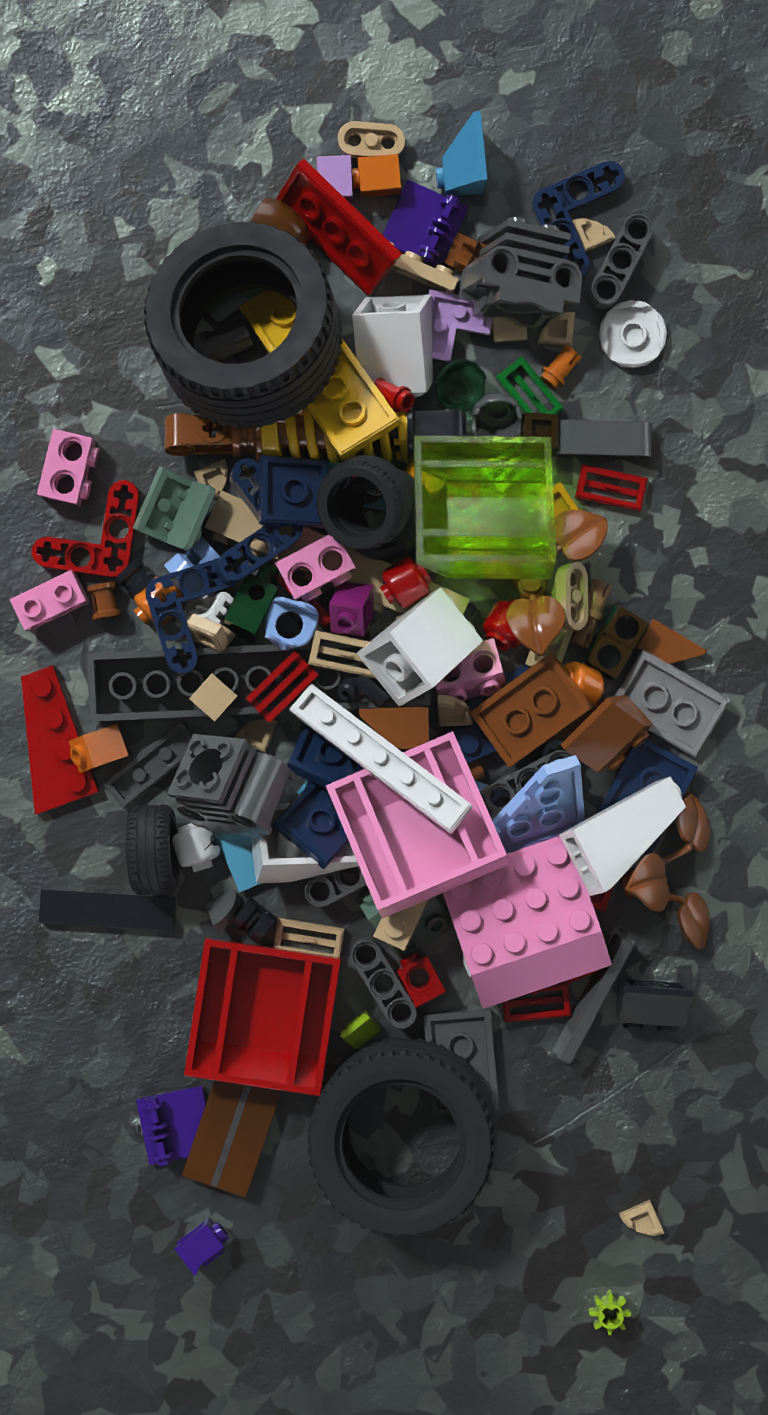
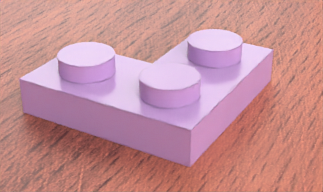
M429 289L428 295H432V359L434 361L451 363L457 330L490 336L493 318L487 319L473 316L474 302L459 299V294Z

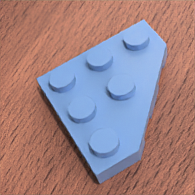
M576 755L543 765L492 820L506 854L558 837L559 834L585 820L581 764Z

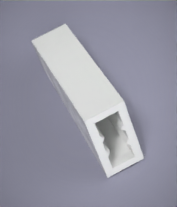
M671 776L653 782L559 834L590 896L610 890L684 810L686 806L682 800L681 790L673 782Z

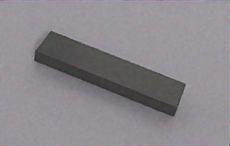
M614 933L607 946L612 965L599 969L598 972L592 974L552 1049L555 1055L569 1064L573 1062L634 948L632 942L617 933Z

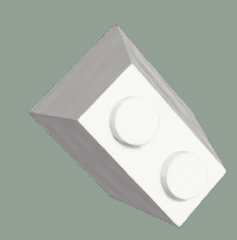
M432 295L366 297L352 315L357 360L373 382L377 378H383L398 387H408L414 397L422 396L433 383Z
M440 587L421 599L356 654L396 704L401 706L432 689L480 645L483 640L476 632L475 627L466 620L455 606L453 599Z

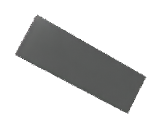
M180 720L103 782L104 786L123 809L180 765L193 736L192 731L183 720Z

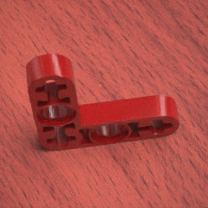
M119 480L110 487L101 544L42 537L37 539L31 549L34 561L46 568L65 571L72 570L79 573L116 578L131 562L135 535L133 526L137 519L140 502L138 488L127 480ZM123 487H128V492L133 494V499H129L125 503V511L132 510L131 517L121 513L112 514L113 508L120 510L121 501L115 497L116 492H122ZM121 519L127 522L129 531L125 537L117 539L111 535L110 526L115 520ZM108 541L118 545L127 544L125 551L120 548L118 549V559L123 561V565L117 566L115 572H111V567L105 564L106 558H112L114 551L113 547L107 548ZM47 543H51L52 549L64 552L63 544L69 545L65 553L66 565H60L62 558L50 556L49 561L44 562V556L39 554L40 548H46ZM78 548H86L90 553V561L83 567H78L72 562V554Z

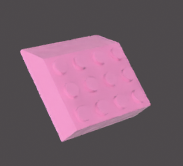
M454 732L403 752L472 804L473 808L452 834L440 827L366 769L326 785L382 919L510 864Z
M560 836L508 853L509 865L443 893L482 1009L612 965L589 893Z

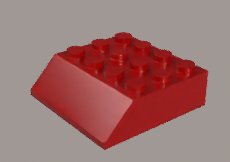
M205 938L184 1076L320 1096L341 957Z

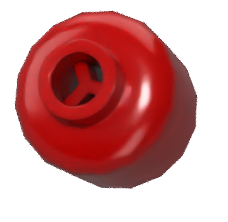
M405 557L383 571L382 579L385 584L380 586V589L390 604L396 601L402 608H407L429 594L430 588L428 584L433 581L419 559L413 561L411 558Z
M511 599L509 602H496L483 623V631L486 634L485 639L494 638L497 648L503 651H508L509 648L515 649L522 645L511 631L507 621L508 608L516 599Z

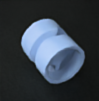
M201 536L199 542L192 546L189 551H186L184 554L177 553L164 566L170 573L195 566L197 563L201 564L220 558V555ZM210 567L203 569L208 577H217L216 573H210ZM191 573L184 578V587L189 592H198L203 588V579L198 574Z

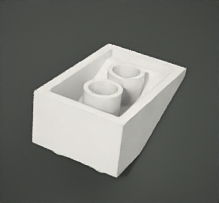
M278 803L271 820L270 827L273 829L270 835L267 834L265 839L251 838L256 883L293 882L359 866L351 845L348 843L323 870L318 865L319 863L311 857L309 858L294 843L290 842L272 827L274 821L291 803Z

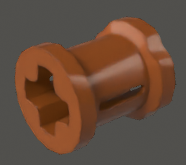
M116 582L87 586V592L91 593L94 614L91 616L93 621L122 616L121 610L117 609L114 589L117 587Z

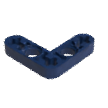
M615 161L602 162L542 188L533 197L531 207L539 226L544 225V221L550 220L547 209L543 208L540 210L538 207L542 203V197L546 196L549 201L555 200L556 203L552 207L555 218L562 214L563 218L556 219L549 225L565 227L571 233L570 241L563 245L570 248L573 245L576 246L577 249L572 250L571 255L575 262L581 261L583 263L579 268L582 273V279L587 275L590 263L569 213L609 196L620 189L624 182L625 174L621 165ZM604 170H608L610 174H617V177L614 179V185L610 186L608 181L602 182L596 187L599 192L594 193L593 183L588 176L592 175L593 182L603 177ZM575 182H580L587 188V196L581 200H575L569 195V186ZM565 255L564 257L561 258V259L569 260L568 257H567V255Z
M244 458L239 460L232 468L230 481L258 520V490L253 495L249 492H251L254 486H258L259 464L255 460ZM241 469L245 472L250 470L253 472L251 482L248 479L242 481L239 478L242 472ZM261 525L262 528L233 546L219 558L216 564L218 578L227 584H236L292 547L300 539L303 527H293L294 530L291 533V538L288 534L282 536L279 533L282 526ZM256 540L263 541L268 547V555L265 557L255 556L250 550L251 543ZM244 555L247 561L239 566L237 575L233 571L229 573L225 571L227 566L226 560L232 564Z
M219 558L151 580L146 587V601L167 665L174 673L187 674L193 670L198 660L181 603L220 592L236 585L224 583L217 578L213 580L216 587L209 588V577L203 569L210 567V573H216V564ZM226 560L227 567H234L236 571L235 574L237 575V569L240 566L239 562L236 561L235 563L231 564L228 560ZM195 573L201 576L203 588L194 593L186 590L183 581L187 575ZM178 578V588L184 597L176 598L175 591L166 595L165 602H160L159 598H152L151 593L155 592V585L161 584L163 589L174 586L171 579ZM168 616L178 618L181 622L180 632L172 636L165 634L161 627L164 618ZM186 636L188 643H181L184 654L190 653L192 659L187 661L188 667L182 668L180 663H173L172 658L177 656L175 645L167 648L166 642L177 641Z

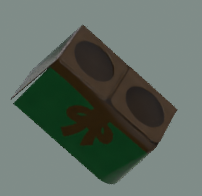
M619 605L614 606L591 643L590 649L586 651L584 663L599 670L603 677L616 679L633 652L630 649H635L649 623ZM622 616H631L638 622L639 631L632 639L624 640L615 632V624ZM605 645L616 646L621 652V661L615 668L606 669L598 662V651Z

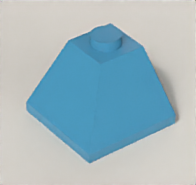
M481 111L472 113L443 155L442 168H436L437 188H444V196L446 197L448 194L456 197L485 194L488 179Z

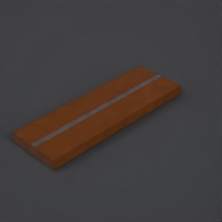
M214 1080L182 1176L246 1198L282 1090Z

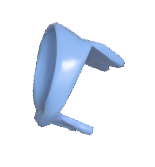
M276 597L267 611L265 638L269 639L283 651L308 644L313 638L318 625L319 614L316 608L306 602ZM286 612L297 613L303 622L300 634L291 639L281 637L276 629V622L279 616Z

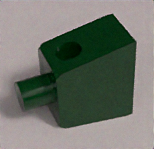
M265 564L259 568L256 576L251 574L244 579L224 618V626L235 633L237 637L252 644H255L261 632L269 606L278 595V587L274 583L280 571L273 564ZM252 594H260L262 599L256 601L250 597Z

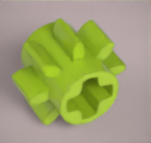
M610 1289L607 1291V1296L600 1298L594 1295L596 1308L591 1307L588 1309L590 1316H598L593 1323L594 1328L597 1330L603 1326L607 1329L608 1335H611L613 1329L618 1327L625 1330L624 1317L631 1316L629 1309L621 1308L626 1302L625 1296L622 1295L616 1299L613 1297ZM605 1308L609 1310L614 1309L616 1315L613 1317L609 1314L604 1315L603 1310Z

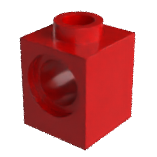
M418 951L400 960L402 966L397 968V973L415 1007L446 992L427 953L419 955ZM417 968L425 969L429 973V980L424 985L413 984L410 980V974L413 970Z

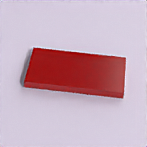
M305 159L296 164L276 199L292 207L304 219L305 223L309 226L310 239L367 295L371 296L377 291L402 253Z

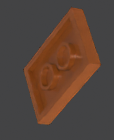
M551 652L469 713L510 768L593 707L556 655Z

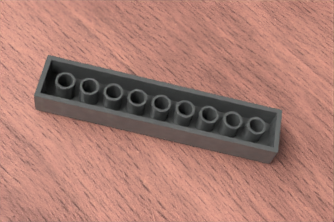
M320 642V646L357 653L362 649L361 647L337 642ZM313 643L291 648L288 651L280 650L275 644L226 647L224 652L212 648H195L198 660L193 670L187 674L174 673L167 665L163 650L87 653L90 722L208 716L189 698L211 673L238 695L222 715L260 714L245 698L294 651L308 664ZM176 649L177 656L172 658L173 663H180L182 668L188 667L187 661L192 659L191 654H184L182 649ZM319 652L317 655V659L368 669L364 662ZM294 661L256 699L261 703L299 664ZM309 665L319 675L311 684L344 709L378 708L367 697L355 698L351 701H345L339 697L338 687L341 681L347 677L361 675ZM304 670L265 709L270 713L309 674ZM371 678L385 692H387L376 678ZM307 687L282 712H290L289 709ZM431 690L424 692L401 706H398L390 696L380 708L431 705Z

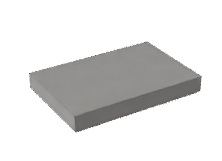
M643 648L614 695H627L653 723L648 731L695 758L730 703V698Z

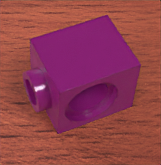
M345 582L337 587L329 603L331 632L357 636L365 635L375 613L373 585Z

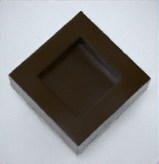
M530 412L522 414L521 448L557 449L558 414Z

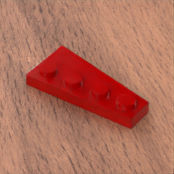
M52 665L21 676L35 815L100 792L92 769L80 773L78 766L71 759L69 741L80 737L55 666Z

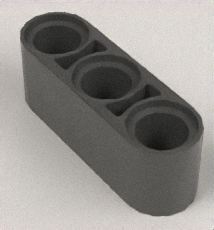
M640 213L633 214L622 225L589 290V300L596 308L603 310L613 307L624 290L653 233V224L646 215ZM635 224L641 226L645 231V237L642 239L632 238L628 233V227ZM618 254L626 256L629 260V267L626 269L616 268L612 263V257ZM601 284H607L612 287L614 296L610 299H602L598 296L596 287Z
M558 420V446L554 450V456L622 459L651 458L652 423Z
M370 937L358 939L353 944L351 950V959L388 1022L396 1028L404 1029L409 1027L415 1021L416 1007L404 984L375 939ZM363 945L372 946L376 952L375 958L370 962L361 961L356 954L359 947ZM387 974L393 979V985L389 990L381 991L375 987L374 980L378 975ZM404 1003L410 1007L411 1013L406 1019L400 1020L392 1015L391 1010L396 1004Z

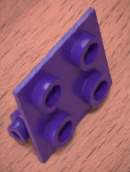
M407 179L383 232V236L388 241L394 243L398 250L413 252L423 257L427 263L437 266V264L443 266L469 207L459 203L460 199L454 195L448 194L446 197Z
M202 1085L136 1099L149 1165L158 1164V1166H165L171 1164L173 1160L188 1158L206 1106Z

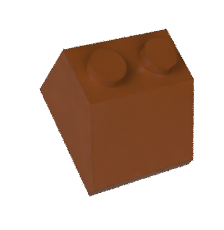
M627 695L608 697L561 746L571 755H576L577 759L597 773L607 771L608 769L612 772L625 761L626 758L623 754L631 746L636 749L650 736L647 730L653 723Z
M428 706L359 709V716L380 736L397 749H402V752L429 742Z

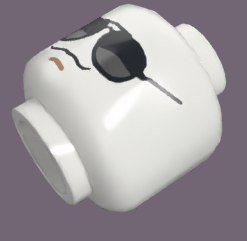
M192 823L178 827V833L173 836L172 843L179 864L182 867L192 866L194 872L212 867L211 860L217 858L221 853L216 834L206 826L193 825Z

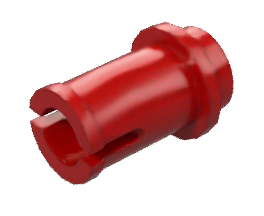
M377 378L374 381V384L394 412H407L411 409L414 403V395L408 387H398L383 378Z

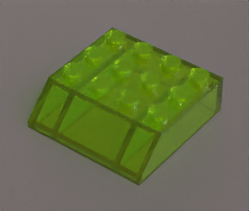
M414 436L416 564L446 578L552 579L556 565L551 437Z

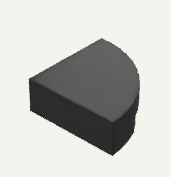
M235 889L205 904L217 932L222 931L231 923L230 918L235 910L240 908V896Z

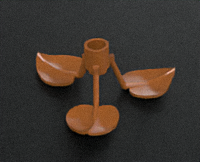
M568 510L556 516L549 527V537L557 546L552 550L544 574L541 577L536 574H527L522 578L517 576L508 559L503 557L509 547L508 539L503 533L492 527L476 526L465 529L449 540L447 548L458 569L473 578L490 576L497 570L499 562L504 565L513 580L514 586L518 587L519 599L514 600L507 611L508 625L515 637L525 647L535 654L543 656L553 640L560 634L565 624V610L563 606L553 597L546 596L545 585L549 583V576L557 555L562 551L565 558L572 562L588 559L597 552L604 542L608 523L607 519L603 516L583 510Z
M686 793V797L682 799L686 807L676 817L677 829L682 840L686 842L685 846L663 859L655 853L646 855L634 871L626 872L623 875L622 887L628 898H639L653 912L663 911L668 900L679 903L681 907L678 909L677 919L683 935L695 949L703 950L707 941L710 922L705 901L696 892L688 893L686 898L669 894L666 883L667 878L665 877V864L687 854L692 848L698 853L703 852L709 843L710 825L707 814L698 799L693 794Z

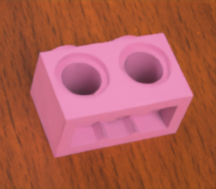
M53 428L37 495L42 498L81 507L82 499L88 500L92 481L87 480L90 467H96L100 448L95 447L96 441L91 437ZM71 444H80L82 446V455L78 460L69 461L66 458V450ZM65 476L72 477L74 480L73 490L67 494H61L58 490V482Z
M329 535L276 562L294 600L297 601L302 598L303 602H308L322 594L320 588L331 582L334 587H337L352 579L353 577L350 572L356 570L346 548L342 543L339 544ZM336 552L341 555L343 561L339 569L330 571L323 566V558L327 553ZM307 568L311 571L312 580L307 586L300 587L294 584L293 573L297 569Z
M72 570L9 599L23 629L26 631H32L90 603L77 573Z
M495 639L483 641L436 684L438 695H448L465 702L467 699L482 695L492 696L505 687L507 683ZM485 668H491V670L486 673H479L481 670ZM452 677H458L453 682H447Z

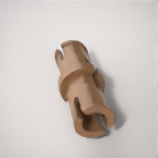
M592 579L588 592L587 623L581 630H574L569 643L584 649H590L598 623L603 621L604 615L602 613L612 585Z

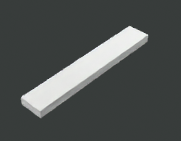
M313 684L307 687L289 709L293 715L448 833L452 834L473 808L472 804Z

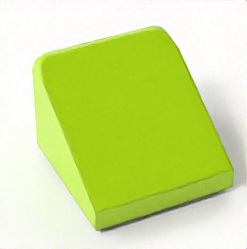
M364 1010L341 1028L340 1036L353 1048L358 1049L381 1030V1027L371 1014Z

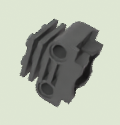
M508 218L481 237V244L487 246L480 250L479 258L463 269L459 299L474 302L473 316L487 319L496 317L506 318L520 326L533 329L541 326L547 318L553 319L562 314L563 306L568 303L580 304L582 273L574 262L561 259L569 254L570 247L563 244L570 241L571 233L559 231V227L544 224L536 226L528 224V221L524 218Z
M193 734L167 795L176 798L175 801L178 803L177 811L193 825L206 826L214 833L240 834L251 838L265 839L266 835H270L273 828L270 827L272 817L289 780L294 779L295 773L279 759L265 753L255 752L256 748L248 745L249 742L245 739Z

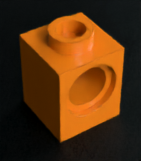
M398 154L358 157V168H352L353 189L360 188L361 198L401 195Z
M118 724L69 741L71 759L78 766L80 773L129 756Z

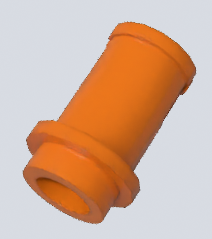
M564 345L549 367H543V374L540 376L541 380L554 390L558 386L562 387L565 384L564 378L577 362L581 360V356L570 346Z

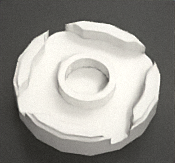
M629 300L618 303L607 312L600 324L598 337L601 349L610 361L620 367L635 369L648 365L658 357L665 345L667 331L664 319L652 306L642 301Z

